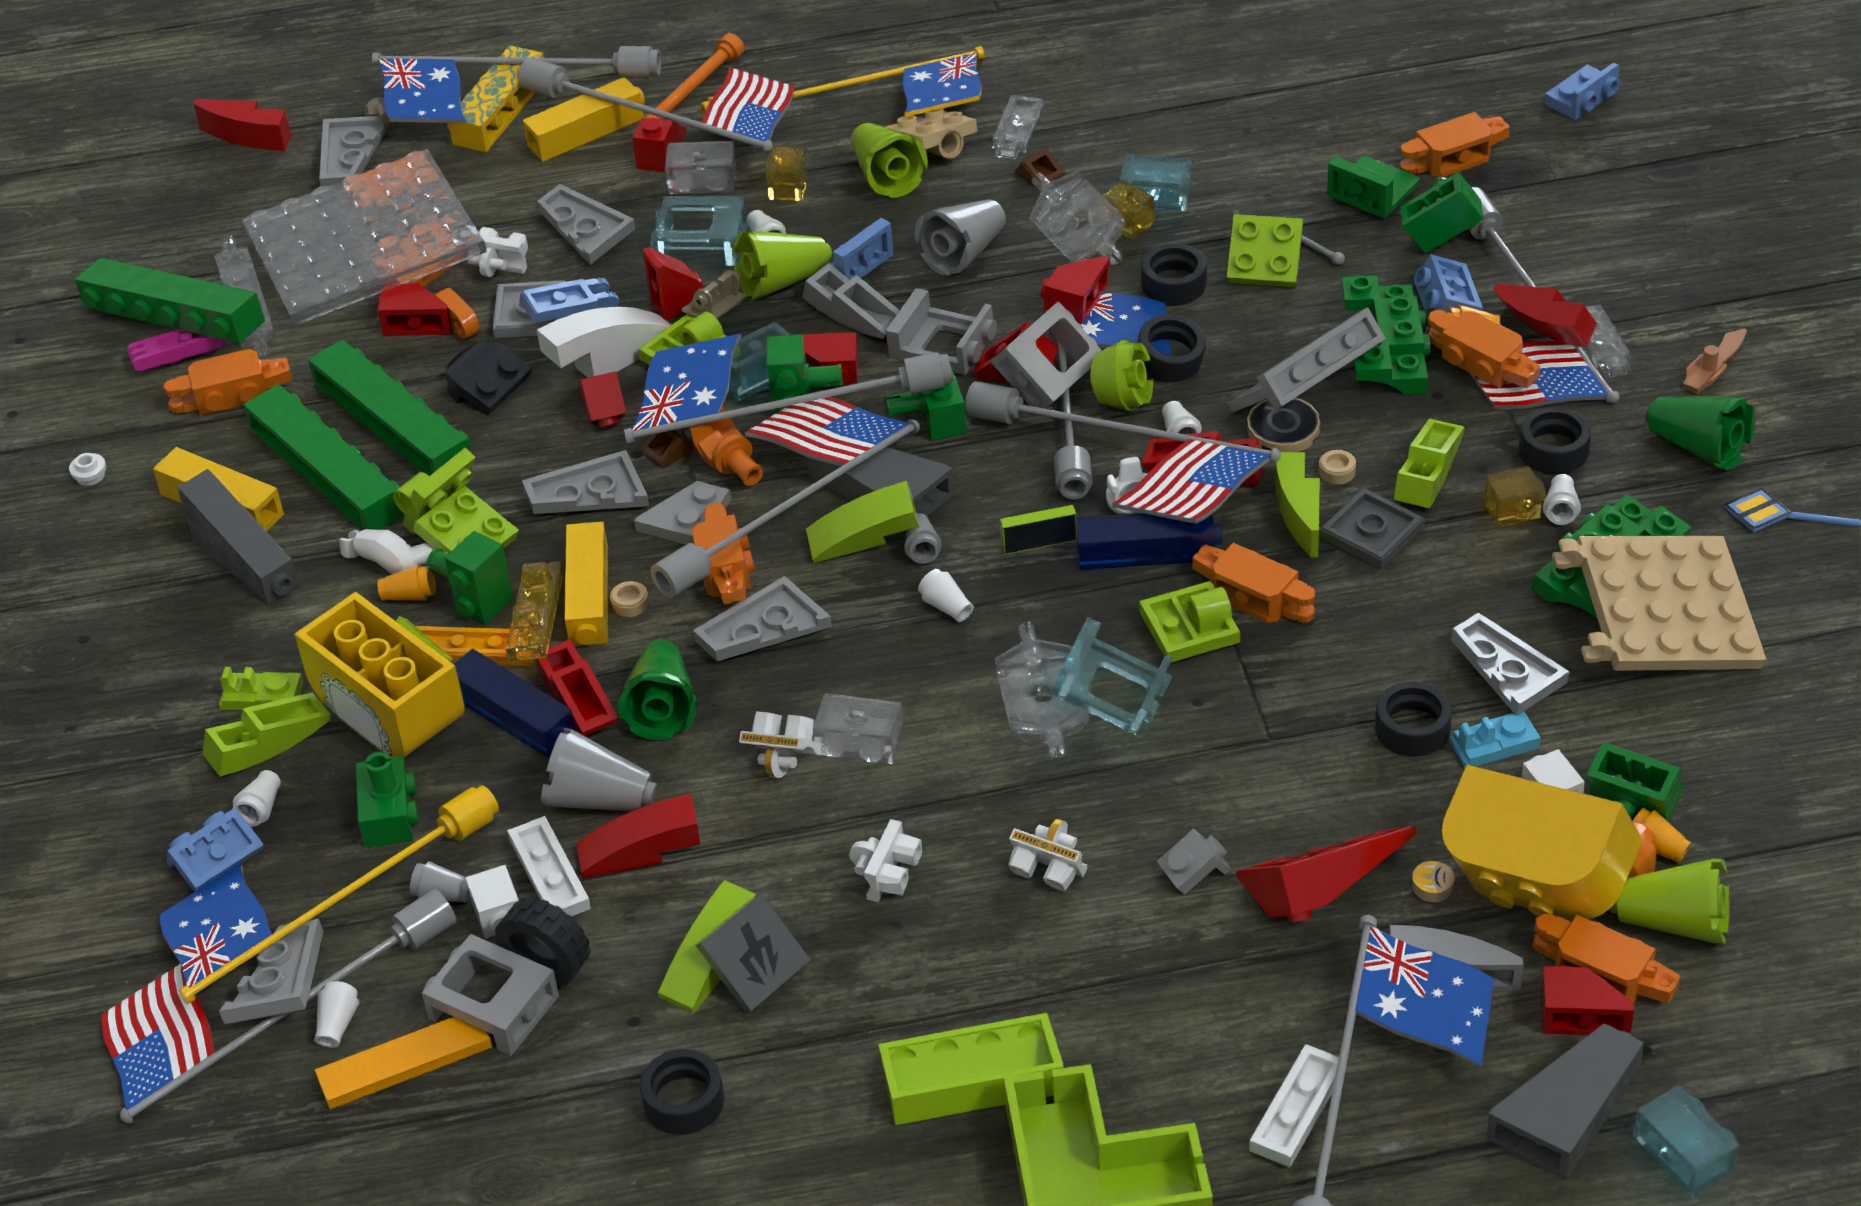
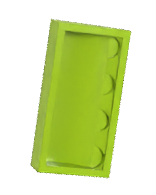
M1047 1013L878 1044L895 1126L1006 1105L1004 1077L1043 1071L1045 1097L1053 1096L1052 1070L1064 1068Z

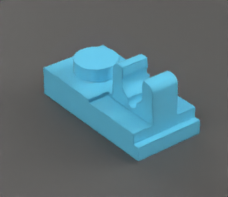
M1522 712L1519 715L1511 713L1490 720L1488 717L1482 718L1480 724L1470 727L1468 723H1463L1460 725L1459 730L1453 731V735L1449 736V743L1465 768L1466 765L1476 767L1539 749L1540 736L1526 713Z

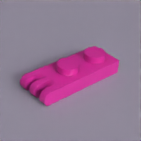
M178 329L131 343L127 347V352L136 371H144L164 364H176L184 358L197 354L212 353L217 348L226 346V342L222 339Z

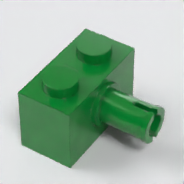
M1459 172L1449 178H1436L1437 185L1433 180L1429 190L1400 207L1403 228L1424 253L1444 246L1451 238L1465 230L1473 229L1484 219L1482 200Z
M803 334L767 337V370L771 402L809 394L811 388L843 387L841 364L809 367V363L806 364ZM788 406L772 409L773 415Z
M952 368L953 382L946 383L945 388L912 395L910 391L884 395L888 418L919 411L923 416L931 442L966 435L964 400Z
M476 531L467 536L449 554L440 548H435L427 558V569L448 578L453 594L454 607L464 618H471L485 625L514 598L503 544Z
M1606 742L1602 743L1586 774L1590 795L1623 803L1631 820L1642 808H1645L1650 812L1656 810L1669 822L1684 792L1680 767Z
M385 752L372 753L365 762L356 763L358 824L365 848L412 842L413 825L419 824L416 800L411 801V795L418 794L415 772L407 771L404 756L391 758Z

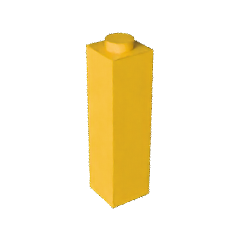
M625 77L595 89L596 91L642 105L645 104V98L641 89L638 86L634 87ZM583 94L524 119L523 125L527 146L544 162L640 121L641 118H644V113Z
M175 447L153 468L160 494L181 504L177 487L209 469L266 532L284 515L276 487L178 447Z
M604 521L566 525L565 624L568 640L571 639L574 646L608 643V544Z

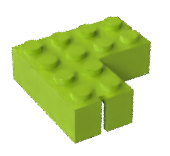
M1091 1064L1052 1070L1054 1104L1046 1105L1043 1071L1004 1077L1006 1112L1024 1206H1213V1196L1205 1163H1203V1154L1195 1123L1106 1136Z

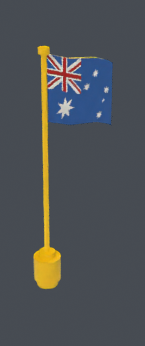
M982 46L975 47L974 51L794 91L793 98L904 73L902 84L907 100L905 117L978 101L981 97L982 86L976 65L977 60L984 59V50ZM714 96L708 97V100L705 102H701L702 118L709 102Z
M483 785L478 788L470 787L439 807L438 828L274 934H271L264 909L245 882L241 863L160 914L162 933L182 966L187 986L178 990L180 997L186 1004H189L195 1000V994L440 835L444 834L447 838L453 837L458 841H462L493 821V815L499 812V806L494 795Z

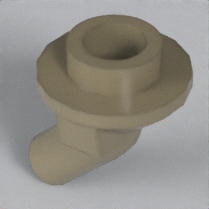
M384 97L373 98L367 103L365 117L378 116L381 123H389V126L394 123L390 122L387 117Z

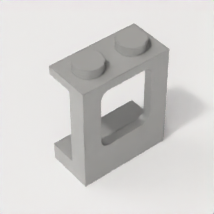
M916 288L886 329L889 358L904 361L906 358L934 353L924 349L936 332L945 330L964 335L956 346L957 358L948 356L953 373L966 375L971 366L979 361L982 350L988 341H992L995 337L997 323L993 320L992 305L985 304L977 317L930 307L929 291Z
M1058 301L990 362L1011 386L1018 390L1019 395L1029 406L1046 409L1091 368L1094 355L1102 350L1098 347L1097 342L1075 321L1073 315ZM1047 330L1076 361L1066 372H1059L1036 346V340Z
M472 934L467 937L460 947L452 951L448 962L436 976L431 977L427 981L422 992L428 1019L436 1022L442 1013L445 1012L494 1035L497 1050L509 1056L514 1054L559 997L552 969ZM483 960L512 973L493 999L487 1003H480L460 994V991L482 966Z

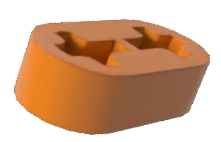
M446 288L434 294L447 304L452 330L462 340L480 333V323L476 314L451 288Z

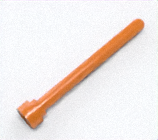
M733 33L724 35L717 42L716 52L655 109L670 113L721 64L735 61L744 53L745 47L742 40ZM648 114V115L645 117V118H657V119H660V120L663 119L662 117L655 116V115H652V114Z

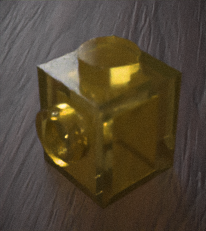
M783 146L773 147L770 150L766 164L769 199L802 201L808 180L804 148Z
M1122 180L1101 196V223L1130 239L1135 238L1154 223V196Z
M1529 466L1486 475L1484 503L1497 527L1540 518L1541 502L1546 498L1543 482L1535 478Z

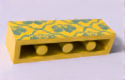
M510 45L500 56L509 58H544L542 52ZM493 64L486 74L480 78L475 87L466 94L461 102V109L467 123H447L452 145L487 152L536 93L519 86L518 71L521 64Z

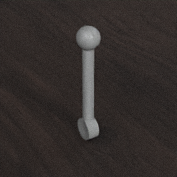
M1302 235L1301 243L1331 258L1332 263L1335 265H1342L1344 263L1345 256L1342 252L1334 253Z

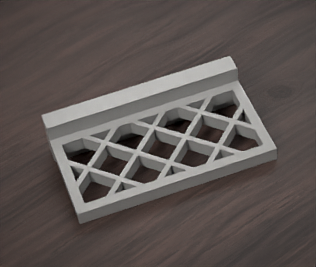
M1365 308L1256 377L1259 381L1258 384L1227 404L1233 413L1269 398L1274 409L1279 408L1386 338L1369 308Z

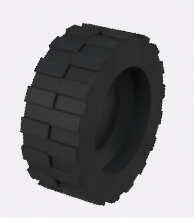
M529 897V899L521 898L518 902H515L494 931L496 933L494 939L498 946L552 969L557 988H561L562 985H568L591 954L589 939L585 936L583 928L575 922V919L557 905L554 906L549 901L539 900L536 897Z

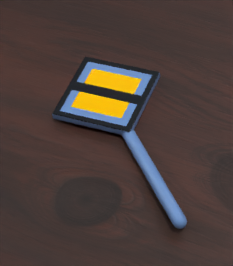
M1763 487L1723 504V508L1753 533L1786 518L1853 527L1861 526V520L1791 512Z

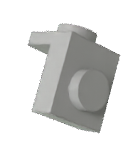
M1194 829L1157 861L1176 888L1183 894L1188 893L1214 868L1220 870L1224 875L1232 870L1223 859L1227 851L1212 835L1205 839Z

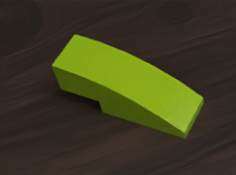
M1429 419L1411 443L1408 459L1397 474L1394 500L1426 508L1432 506L1451 468L1464 434V426Z
M1280 452L1281 457L1275 462V491L1280 513L1288 530L1302 549L1310 557H1318L1320 478H1305V452Z
M907 481L863 495L838 507L807 527L806 532L812 560L814 563L884 545L886 544L884 536L919 527L912 494Z
M313 692L242 708L241 721L205 729L202 754L220 777L238 772L290 749L329 722L331 714Z
M726 880L722 882L704 906L680 945L658 991L659 998L690 1013H695L721 980L696 947V944L757 894Z

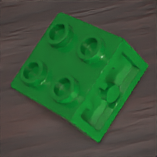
M1337 156L1328 163L1327 196L1384 219L1420 184L1418 176L1367 156H1362L1355 164Z

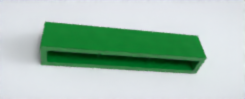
M100 258L75 278L80 299L85 308L240 344L265 322L257 292L105 258Z
M343 339L308 359L314 385L420 472L430 476L465 447L468 450L471 449V442L463 431H457L442 414L434 413L420 397H414L399 380L394 381L379 364L374 365L359 348L354 349Z
M278 384L243 404L250 431L361 530H380L405 515L398 508L393 498V493L400 488L398 483L394 480L389 481L382 475L379 467L374 462L369 463L362 457L356 446L353 444L349 446L342 440L334 427L329 428L314 410L309 411L303 406L295 393L290 394Z

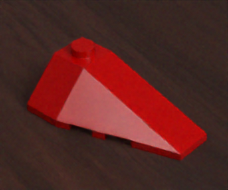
M1415 826L1390 828L1343 841V847L1341 844L1307 850V854L1289 858L1281 857L1237 870L1236 875L1237 879L1270 918L1287 917L1288 923L1303 921L1313 917L1311 910L1328 905L1415 836L1417 832Z

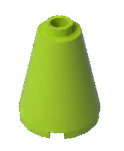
M873 123L861 124L854 130L851 136L852 148L864 177L873 191L890 198H898L909 194L919 186L922 181L920 177L924 168L927 169L928 159L926 150L915 137Z
M747 230L738 233L733 245V254L739 253L740 264H734V271L740 275L739 287L747 297L752 296L751 299H760L805 280L832 261L831 247L821 237Z
M1713 858L1629 877L1617 902L1610 908L1611 913H1618L1619 921L1714 944L1725 943L1726 939L1722 933H1728L1729 886L1720 884L1719 874H1727L1724 859Z

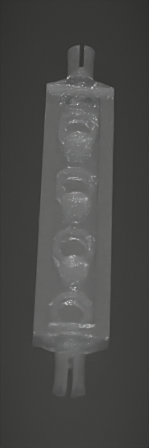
M228 236L229 244H227L226 237H223L221 239L223 251L215 255L223 285L257 292L265 322L243 340L241 346L253 345L254 350L258 353V357H262L260 348H262L265 357L269 353L266 341L276 339L248 247L237 248L235 239L232 236Z

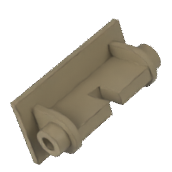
M732 270L724 271L716 283L712 282L704 289L696 291L693 301L683 307L682 312L697 317L702 312L707 311L718 320L747 298L746 294L739 292V273Z

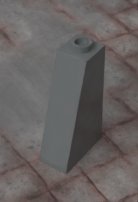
M889 447L884 448L825 485L847 500L853 501L881 488L907 481L916 513H922L926 516L954 495L952 467ZM807 457L809 476L816 481L840 468V466Z
M209 469L177 487L193 541L269 605L299 586L292 559Z
M1606 1024L1601 1025L1494 1106L1489 1113L1486 1140L1567 1180L1640 1070L1644 1042L1634 1038L1628 1032L1619 1031Z

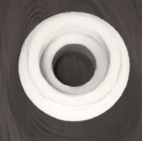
M83 453L75 458L69 466L71 476L81 485L97 484L105 476L106 463L99 454Z

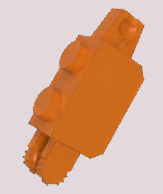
M1476 112L1416 131L1415 139L1400 145L1401 157L1406 159L1399 162V169L1413 175L1427 171L1431 176L1439 178L1487 163L1490 158L1491 146L1509 138L1510 126L1500 116L1481 119Z
M1442 309L1430 312L1428 324L1432 328H1429V333H1427L1429 334L1430 342L1442 350V358L1450 364L1458 366L1477 376L1480 380L1486 381L1498 388H1501L1507 381L1528 388L1540 377V365L1522 354L1523 341L1518 333L1475 311L1464 312L1459 317L1449 312L1446 313Z
M245 349L195 361L188 367V375L175 377V379L171 378V380L165 382L163 390L164 394L172 397L169 400L168 407L173 414L199 410V414L202 416L243 406L247 401L274 386L292 381V376L286 358L259 360L257 351Z
M712 503L706 506L704 509L705 521L697 523L692 528L694 544L707 550L740 530L741 528L737 526L735 515L727 516L726 508L721 503ZM747 534L710 556V574L703 579L707 595L713 597L720 596L724 605L731 604L733 601L745 600L746 590L752 588L749 573L756 571L751 551L747 550L750 549Z
M1232 543L1226 551L1204 545L1194 555L1193 569L1212 580L1215 588L1223 587L1232 608L1265 623L1278 622L1282 616L1294 621L1297 620L1302 624H1307V622L1314 620L1316 608L1311 604L1315 603L1316 590L1298 580V571L1287 565L1280 564L1235 543Z
M1543 913L1536 917L1535 931L1537 934H1534L1533 948L1539 954L1543 953L1545 957L1556 961L1555 966L1588 967L1633 1003L1641 995L1668 1004L1677 992L1681 975L1655 961L1656 948L1646 945L1641 940L1630 938L1605 927L1599 922L1588 920L1579 915H1576L1572 922L1559 916L1555 917L1554 914Z

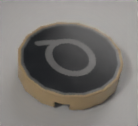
M1294 398L1274 409L1269 399L1260 401L1251 409L1247 417L1248 437L1250 439L1257 438L1261 449L1263 445L1266 448H1271V451L1273 448H1277L1280 452H1300L1306 450L1313 444V440L1316 437L1318 438L1320 433L1319 413L1311 404L1298 398Z

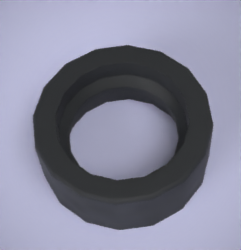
M1170 243L1152 248L1144 255L1141 262V285L1143 292L1150 299L1167 305L1186 304L1196 300L1204 293L1207 285V263L1205 256L1198 249L1187 244ZM1172 269L1191 273V275L1177 279L1163 278L1157 274Z
M1162 314L1149 319L1143 324L1137 342H1141L1145 346L1151 360L1144 362L1146 372L1154 378L1176 382L1188 379L1198 372L1206 347L1205 335L1201 328L1189 318L1176 314ZM1160 339H1173L1183 343L1191 352L1180 357L1167 356L1155 350L1151 343Z
M1564 407L1536 409L1528 414L1521 423L1519 454L1526 464L1544 473L1562 474L1574 471L1582 466L1589 456L1591 427L1586 418L1576 411ZM1545 434H1560L1569 437L1574 443L1561 447L1549 446L1540 443L1535 438Z
M1416 681L1402 682L1387 688L1378 698L1375 711V731L1378 740L1387 749L1399 755L1411 757L1425 756L1441 749L1449 739L1452 707L1449 698L1440 689L1428 683ZM1414 709L1432 715L1437 721L1427 727L1414 729L1403 727L1395 723L1390 717L1399 711Z
M677 1049L663 1053L653 1059L645 1068L639 1084L646 1117L654 1127L666 1133L684 1135L698 1132L712 1124L722 1112L725 1095L719 1067L710 1056L697 1050ZM679 1078H696L705 1082L708 1090L701 1098L691 1104L682 1106L668 1105L657 1098V1093L665 1084Z

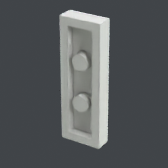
M545 816L507 830L510 843L540 900L544 899L554 906L557 905L571 916L591 909L589 898Z
M1305 1044L1251 1137V1152L1291 1167L1333 1092L1339 1057Z

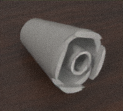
M991 199L930 210L918 219L915 226L916 243L920 242L924 251L920 255L924 262L938 274L949 276L960 273L972 263L1004 228L1006 216L1003 208Z
M564 728V733L561 732L558 736L546 771L550 772L549 781L552 783L551 785L543 783L541 803L549 807L634 811L642 808L644 805L652 804L657 783L651 782L652 773L580 733Z

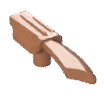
M1743 328L1725 333L1719 347L1714 345L1706 346L1704 354H1700L1686 368V379L1683 382V389L1698 394L1713 384L1727 370L1725 362L1739 349L1744 341L1747 330Z

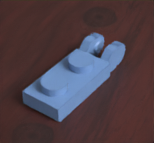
M602 277L588 280L579 279L523 290L520 293L519 302L535 324L564 318L578 312L596 308L616 307L619 303V298L615 292L608 291L610 285Z

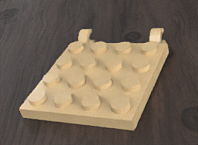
M1579 536L1577 541L1570 538L1559 540L1558 544L1561 552H1553L1552 554L1555 567L1558 569L1582 568L1602 633L1594 632L1588 634L1590 646H1582L1581 648L1585 662L1611 661L1614 671L1762 669L1767 659L1724 536Z

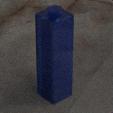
M1144 513L1076 517L1080 571L1193 563L1194 555L1204 545L1211 547L1222 545L1221 523H1214L1213 514L1197 524Z
M472 648L454 663L464 706L546 758L550 759L558 736L561 732L564 733V728L576 731L570 708Z

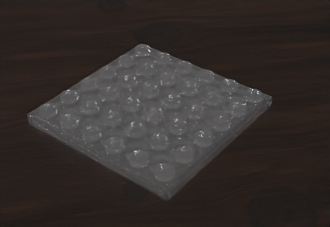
M428 149L411 152L402 159L391 163L379 164L373 170L362 174L350 175L341 182L330 186L318 187L309 194L298 198L286 199L280 205L266 210H257L250 216L242 218L245 230L294 326L487 252L483 238Z

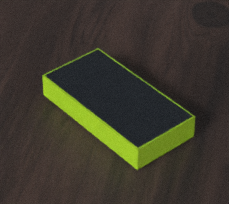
M1073 505L1000 519L1001 545L1004 554L1077 540L1076 512Z

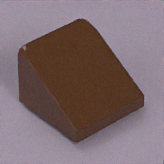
M1046 147L1023 160L1015 170V173L1020 178L1039 190L1066 174Z
M675 430L650 435L640 450L666 468L690 453L694 446Z

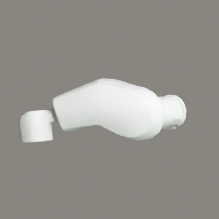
M352 530L348 534L349 539L343 537L339 539L340 553L343 557L353 558L361 556L378 563L391 574L417 564H421L422 567L426 566L427 558L431 551L434 550L428 543L411 547L402 538L389 530Z

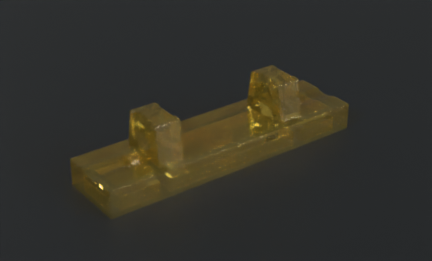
M545 561L523 564L522 578L516 604L513 607V618L505 649L509 662L547 657L564 575L561 561L548 564Z

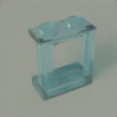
M664 196L661 210H656L655 224L657 231H652L651 249L668 255L669 249L724 250L727 266L740 264L739 253L733 254V245L738 233L746 231L747 227L744 196ZM673 211H714L712 226L708 230H673Z
M1087 617L1050 694L1136 735L1143 721L1151 723L1160 705V702L1154 700L1156 694L1163 697L1171 681L1172 675L1166 673L1172 657L1165 654L1159 668H1156L1096 639L1095 636L1101 623ZM1097 668H1108L1146 688V695L1137 713H1129L1089 692L1088 687Z

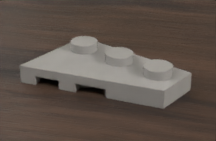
M378 116L323 119L319 176L321 189L346 188V183L359 179L388 129L389 123H381Z
M561 184L537 201L539 212L590 265L635 230L633 218Z
M626 450L522 480L523 490L533 514L649 506L648 495Z
M784 576L694 629L693 634L695 642L716 661H720L832 627L831 616Z
M1480 613L1475 614L1453 628L1451 641L1515 715L1521 714L1567 684L1570 671Z
M319 918L309 920L260 952L257 956L259 965L251 976H243L238 983L237 989L239 994L233 1002L226 1001L220 1009L219 1013L224 1024L277 1014H291L298 1010L306 1009L324 932ZM280 925L275 932L282 929L286 925Z

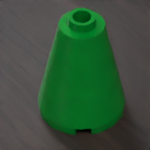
M1660 396L1649 404L1645 419L1651 432L1711 465L1728 471L1735 469L1745 457V454H1741L1740 451L1744 442L1750 444L1752 441L1755 427V410L1753 405L1746 403L1748 399L1740 396Z
M655 640L645 646L618 699L621 720L624 719L630 726L629 730L635 735L648 740L671 739L673 734L683 729L684 732L689 729L696 717L697 699L680 650L674 643L667 640Z

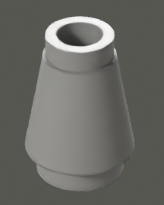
M916 513L919 527L906 530L905 552L913 561L926 564L937 558L942 542L925 514Z
M430 861L426 864H416L410 881V895L418 896L419 899L432 889H436L444 896L447 902L468 903L470 894L465 876Z

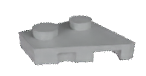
M696 481L636 517L634 520L636 532L682 544H694L692 528L697 523L705 521L704 509L712 503L724 504L726 508L731 501L730 489Z

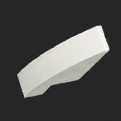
M606 307L582 311L558 319L537 329L540 350L560 368L574 361L575 367L589 378L614 371L618 372L639 360L638 348L670 327L671 324L660 315L650 311L629 307Z

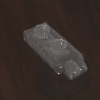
M1011 95L992 140V147L995 148L996 157L1016 159L1019 151L1026 152L1043 111V99Z
M1600 304L1587 306V310L1597 322L1588 346L1580 347L1597 370L1602 369L1607 378L1629 374V363H1631L1630 351Z

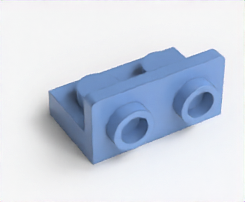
M1612 63L1602 71H1599L1594 67L1586 65L1545 93L1544 104L1573 120H1577L1585 113L1593 110L1596 105L1616 93L1620 84V66Z
M882 218L875 221L833 251L834 261L830 264L849 280L855 275L860 278L867 275L893 256L891 223Z
M1430 254L1424 265L1418 268L1414 283L1427 319L1430 312L1437 309L1447 311L1449 307L1456 308L1457 305L1482 311L1481 301L1465 263Z
M235 807L225 814L223 811L213 814L203 823V828L190 835L187 832L173 840L169 845L170 849L167 851L166 863L170 869L176 867L192 890L196 892L262 851L264 844Z

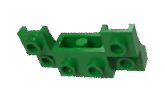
M1377 276L1342 277L1341 289L1344 294L1345 310L1361 311L1369 308L1386 338L1352 360L1355 366V380L1376 381L1388 384L1405 395L1427 394L1428 374L1424 355H1430L1429 334H1423L1426 331V315L1424 310L1419 311L1417 297L1413 295L1412 284L1379 286Z
M1626 494L1613 506L1607 504L1597 514L1589 513L1574 534L1569 532L1562 539L1570 538L1577 541L1579 536H1688L1691 526L1661 505L1652 512ZM1559 544L1556 547L1557 552H1561ZM1552 559L1535 574L1531 590L1548 602L1571 604L1588 612L1597 619L1581 567L1558 569L1555 567Z

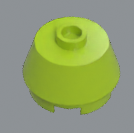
M1121 340L1094 355L1090 379L1095 396L1101 404L1134 411L1143 403L1151 401L1153 379L1147 380L1144 364L1145 361L1151 360L1147 349L1141 342L1130 343L1127 340Z

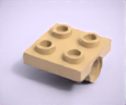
M943 109L925 112L917 117H900L897 119L896 124L886 127L915 137L928 153L947 159L955 158L960 154L963 148L964 136L978 132L976 119L962 116L961 112H947Z

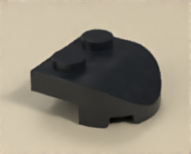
M477 343L464 349L449 362L445 374L448 385L447 391L455 402L459 403L464 398L488 416L531 375L533 366L500 343Z

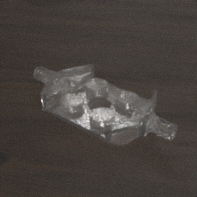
M1079 171L1053 182H1050L1042 173L1036 175L1042 183L1033 177L1032 184L1041 193L1029 219L1071 263L1105 256L1110 258V264L1116 265L1118 262L1112 257V254L1121 261L1122 253L1114 247V243L1123 234L1125 218ZM1088 219L1083 228L1076 230L1077 225L1082 220Z
M1023 623L1018 627L1021 643L995 658L996 674L1011 734L1025 742L1043 740L1044 743H1048L1051 757L1057 758V749L1059 757H1062L1066 754L1063 737L1077 734L1089 721L1088 705H1085L1073 662V649L1070 645L1041 639L1037 640L1034 625L1027 623L1026 632L1025 624ZM1045 695L1051 699L1045 702H1038L1034 698Z

